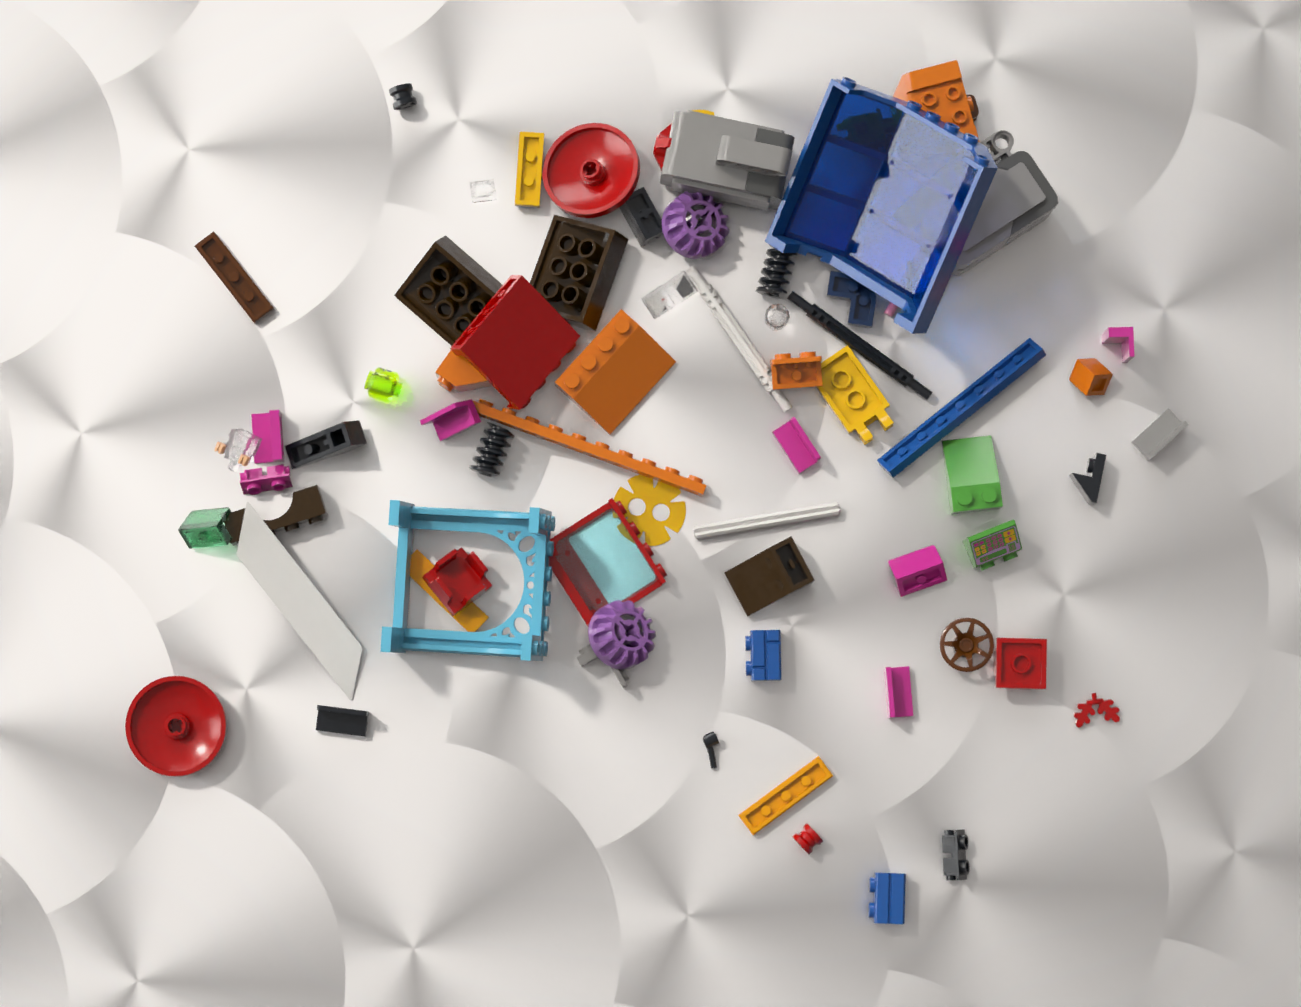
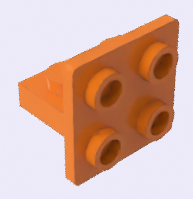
M816 351L799 353V358H791V353L776 354L775 359L770 360L772 389L823 386L822 356H816Z

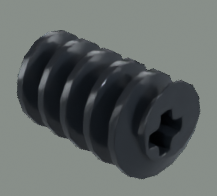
M772 247L773 249H767L766 251L767 256L770 258L764 259L763 263L767 267L762 268L761 273L765 277L759 278L758 282L762 286L757 287L756 292L767 297L780 299L779 294H787L782 285L790 284L784 276L792 275L793 273L787 269V266L795 265L789 257L797 256L798 253H782Z
M487 422L492 429H484L483 432L488 438H480V442L485 447L476 448V451L481 456H473L472 460L477 465H470L469 469L491 477L492 475H500L495 466L504 465L499 460V457H507L508 454L502 449L503 447H511L506 438H514L515 436L509 430Z

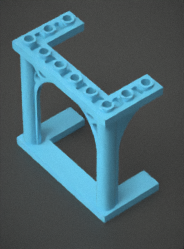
M390 500L388 525L399 527L393 627L382 626L380 652L406 653V651L521 657V660L543 661V656H547L548 642L544 641L545 631L549 630V616H546V606H550L551 592L547 591L548 581L552 580V566H549V556H553L554 542L550 541L551 531L555 530V516H552V512L530 507L529 512L418 507L412 503ZM413 529L487 533L508 544L516 553L524 574L522 598L514 613L501 625L481 632L407 628ZM516 531L521 532L517 535L515 541L510 540L509 533L516 535ZM532 536L535 540L533 548L527 552L520 551V542L525 537ZM535 554L532 562L535 563L529 566L527 564V557ZM529 582L534 583L532 589H529L527 586ZM527 604L532 607V609L529 608L532 618L524 613V607ZM519 617L524 618L529 624L530 629L526 634L520 633L515 627V620ZM509 627L515 637H510V634L503 635L504 629Z

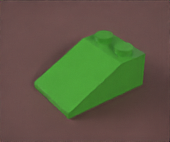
M991 435L942 441L950 514L1002 508L1000 480Z

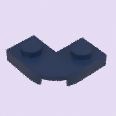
M830 271L827 297L851 300L847 324L872 328L876 293L842 272Z

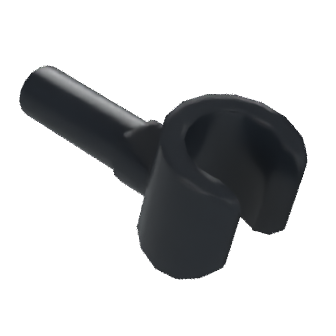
M710 732L704 735L703 742L709 754L711 768H717L713 746L719 744L716 734Z

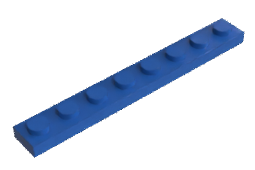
M1031 338L1027 339L877 460L879 465L894 478L1044 358L1046 353L1043 348Z

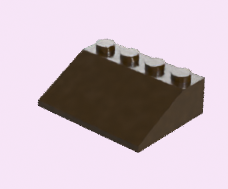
M554 215L530 284L569 324L596 331L629 239L613 229Z
M445 235L433 243L394 296L452 346L501 288L502 284Z

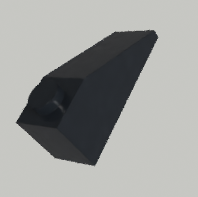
M360 420L342 422L286 445L285 449L291 468L297 469L348 452L367 444Z

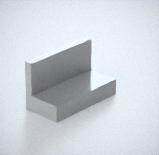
M1167 409L1131 443L1147 460H1150L1189 424L1186 421L1182 423L1170 409Z

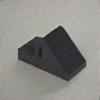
M1096 453L1093 455V458L1088 459L1086 472L1090 473L1089 476L1076 473L1069 475L1089 505L1097 503L1106 460L1105 454Z

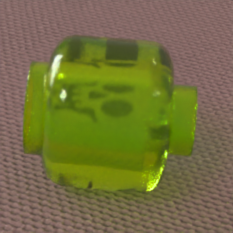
M377 367L374 371L370 370L364 389L367 390L369 397L388 403L394 396L399 397L403 383L399 382V374L397 372Z

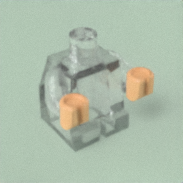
M242 428L231 429L228 442H217L214 451H218L219 454L224 453V457L230 460L228 469L237 472L239 465L247 466L253 462V457L258 451L262 438Z

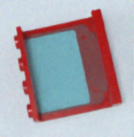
M613 498L608 500V503L550 539V541L554 542L553 556H549V566H552L553 573L588 628L592 616L601 607L615 600L622 602L629 600L636 603L666 583L664 577L667 576L664 568L660 563L655 565L651 559V556L654 555L647 542L644 544L640 542L637 536L641 533L633 521L628 523L624 517L627 513L620 500L615 503Z

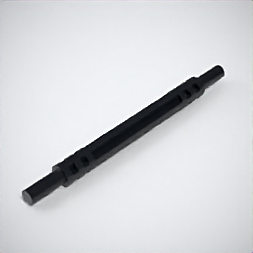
M794 291L788 296L787 299L805 311L807 317L887 373V375L894 378L905 388L908 386L926 400L933 393L915 380L913 374L881 353L830 314L826 313L822 308H819L815 303L813 305Z

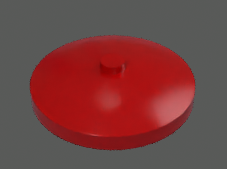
M603 123L582 124L562 134L548 150L542 169L544 187L554 204L569 215L580 218L604 216L622 206L634 192L640 176V159L633 143L621 130Z
M168 676L149 683L135 696L127 712L125 730L131 751L145 767L161 775L185 776L202 770L219 754L227 733V719L221 701L208 686L189 677Z

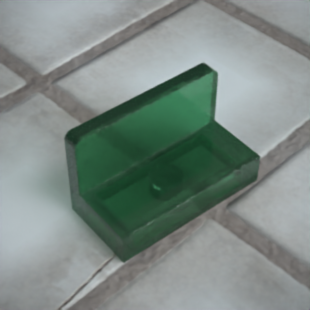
M229 507L191 511L178 528L188 548L228 545L232 537L223 523L231 513Z

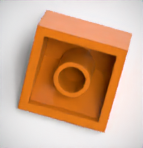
M451 350L435 372L438 384L449 392L452 389L456 392L492 387L464 356L455 355Z

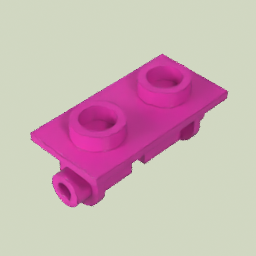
M284 464L267 467V475H263L262 468L244 470V473H240V485L243 494L257 495L264 491H282L293 487L290 478V467L284 466Z

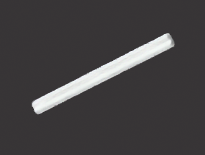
M838 502L698 525L693 529L696 539H703L833 517L840 514V507Z

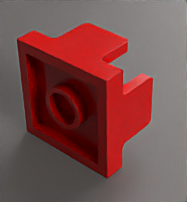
M462 547L458 550H452L438 560L435 566L422 577L452 616L456 615L493 586L485 576L488 572L487 567L474 551L468 555Z
M996 638V650L993 652L995 688L1046 689L1047 639Z

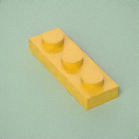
M520 132L515 206L540 208L544 133Z

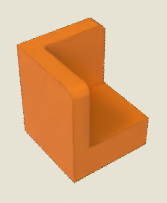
M1095 358L1077 359L1069 380L1086 396L1105 395L1113 373Z

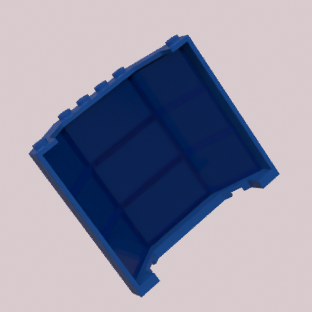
M848 77L831 79L765 242L782 253H799L804 256L809 253L821 257L820 261L832 265L903 309L904 313L896 314L894 323L912 334L927 333L998 167L987 147L978 142V137L960 132L959 126L941 121L940 115L922 110L921 104L912 100L907 102L856 84V81Z

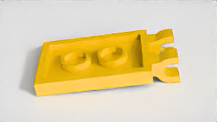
M848 345L821 363L823 386H816V388L848 434L856 431L863 444L866 445L873 440V435L867 429V426L878 420L885 432L893 427L894 422L885 411L890 407V404Z

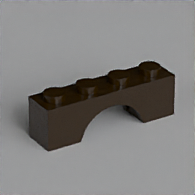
M315 485L293 492L292 503L284 515L273 520H263L275 536V532L284 529L286 533L300 529L299 524L309 522V525L324 521L323 517L327 516L328 513L319 486ZM245 508L222 515L230 543L233 546H238Z

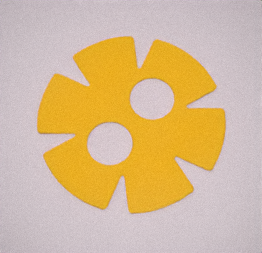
M640 474L628 479V483L634 493L620 487L614 497L615 503L620 500L627 511L624 517H628L626 519L628 523L633 521L641 533L637 536L639 539L642 533L645 532V542L649 546L666 543L670 540V536L664 526L678 533L685 520V501L670 502L681 494L680 489L659 481L655 488H653V479ZM635 498L642 499L646 505L644 513L639 516L631 514L628 509L629 502ZM658 504H665L670 510V515L665 521H658L653 517V508ZM612 511L613 518H618L616 513ZM619 524L617 526L619 532L634 543L623 524Z

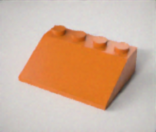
M621 309L555 381V386L611 435L676 361L638 323Z

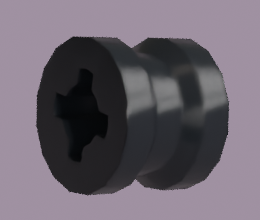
M411 83L400 84L389 89V94L394 99L392 104L394 110L406 109L417 104L416 98L412 96L413 87Z

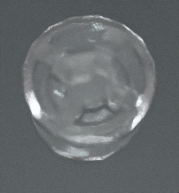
M781 304L769 306L764 316L766 326L774 331L784 329L790 318L789 311Z

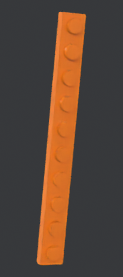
M479 399V402L473 401L480 417L703 497L706 485L702 484L703 480L692 475H689L688 478L680 476V471L671 467H666L663 470L655 467L656 462L642 458V461L633 459V454L624 450H619L616 453L609 450L610 446L596 441L594 445L586 442V437L580 434L572 433V436L562 433L563 429L555 425L549 424L547 428L539 425L540 421L530 416H526L525 419L517 417V412L503 407L502 411L492 408L493 403Z

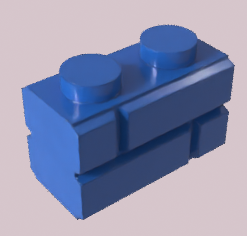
M750 630V636H745V651H750V661H746V676H751V681H781L780 630Z
M874 872V877L869 878V892L874 893L873 903H869L868 917L873 918V923L904 924L905 873Z

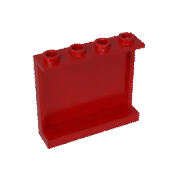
M511 275L451 346L450 350L455 355L464 356L509 402L507 405L509 409L520 410L530 403V397L534 392L545 385L548 375L558 369L561 365V359L575 348L576 341L580 335L522 275Z

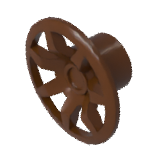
M974 618L954 620L946 626L940 637V652L943 659L949 666L958 671H976L986 665L993 654L994 640L992 633L984 623ZM970 622L967 633H962L956 627V624ZM974 625L980 626L986 632V635L975 637L973 635ZM952 628L956 637L953 641L945 642L946 634ZM987 638L989 639L988 654L979 648V643ZM944 646L952 647L955 654L951 660L946 655ZM975 653L985 657L980 664L973 666L972 656ZM959 658H966L969 667H960L954 662Z

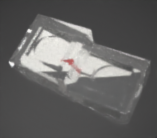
M682 271L641 299L653 318L657 319L697 293L698 290L687 273Z

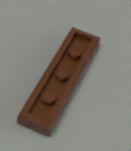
M214 231L194 246L255 324L274 310L270 302Z

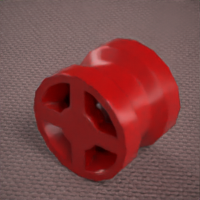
M807 823L803 826V830L800 833H795L792 836L808 855L813 852L815 845H820L823 842L820 836Z

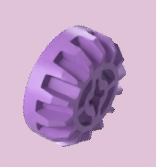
M686 191L673 199L665 208L662 216V231L669 246L678 254L690 259H701L711 255L724 245V239L730 230L726 227L729 216L723 214L721 210L723 204L712 200L713 196L704 197L700 192L688 193ZM697 204L706 206L704 209L696 211L690 208ZM712 213H714L716 217V229H714L711 226ZM707 230L712 233V235L707 237L699 236Z
M615 600L601 607L594 613L589 623L588 636L592 650L604 664L615 669H628L638 665L648 658V653L653 651L655 647L652 639L656 637V631L651 630L649 626L653 621L651 617L645 618L643 615L645 609L641 606L635 608L632 601L622 602ZM628 614L634 616L635 619L623 620L620 616ZM637 622H639L642 627V631L644 634L643 636L640 635V629L637 625Z

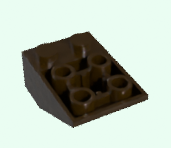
M792 536L724 572L747 617L815 581Z

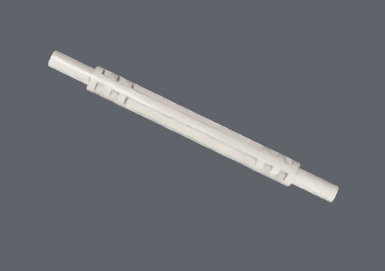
M695 265L690 267L687 272L700 289L699 294L768 394L771 393L784 412L791 409L792 405L781 389H772L771 370L711 284H707Z

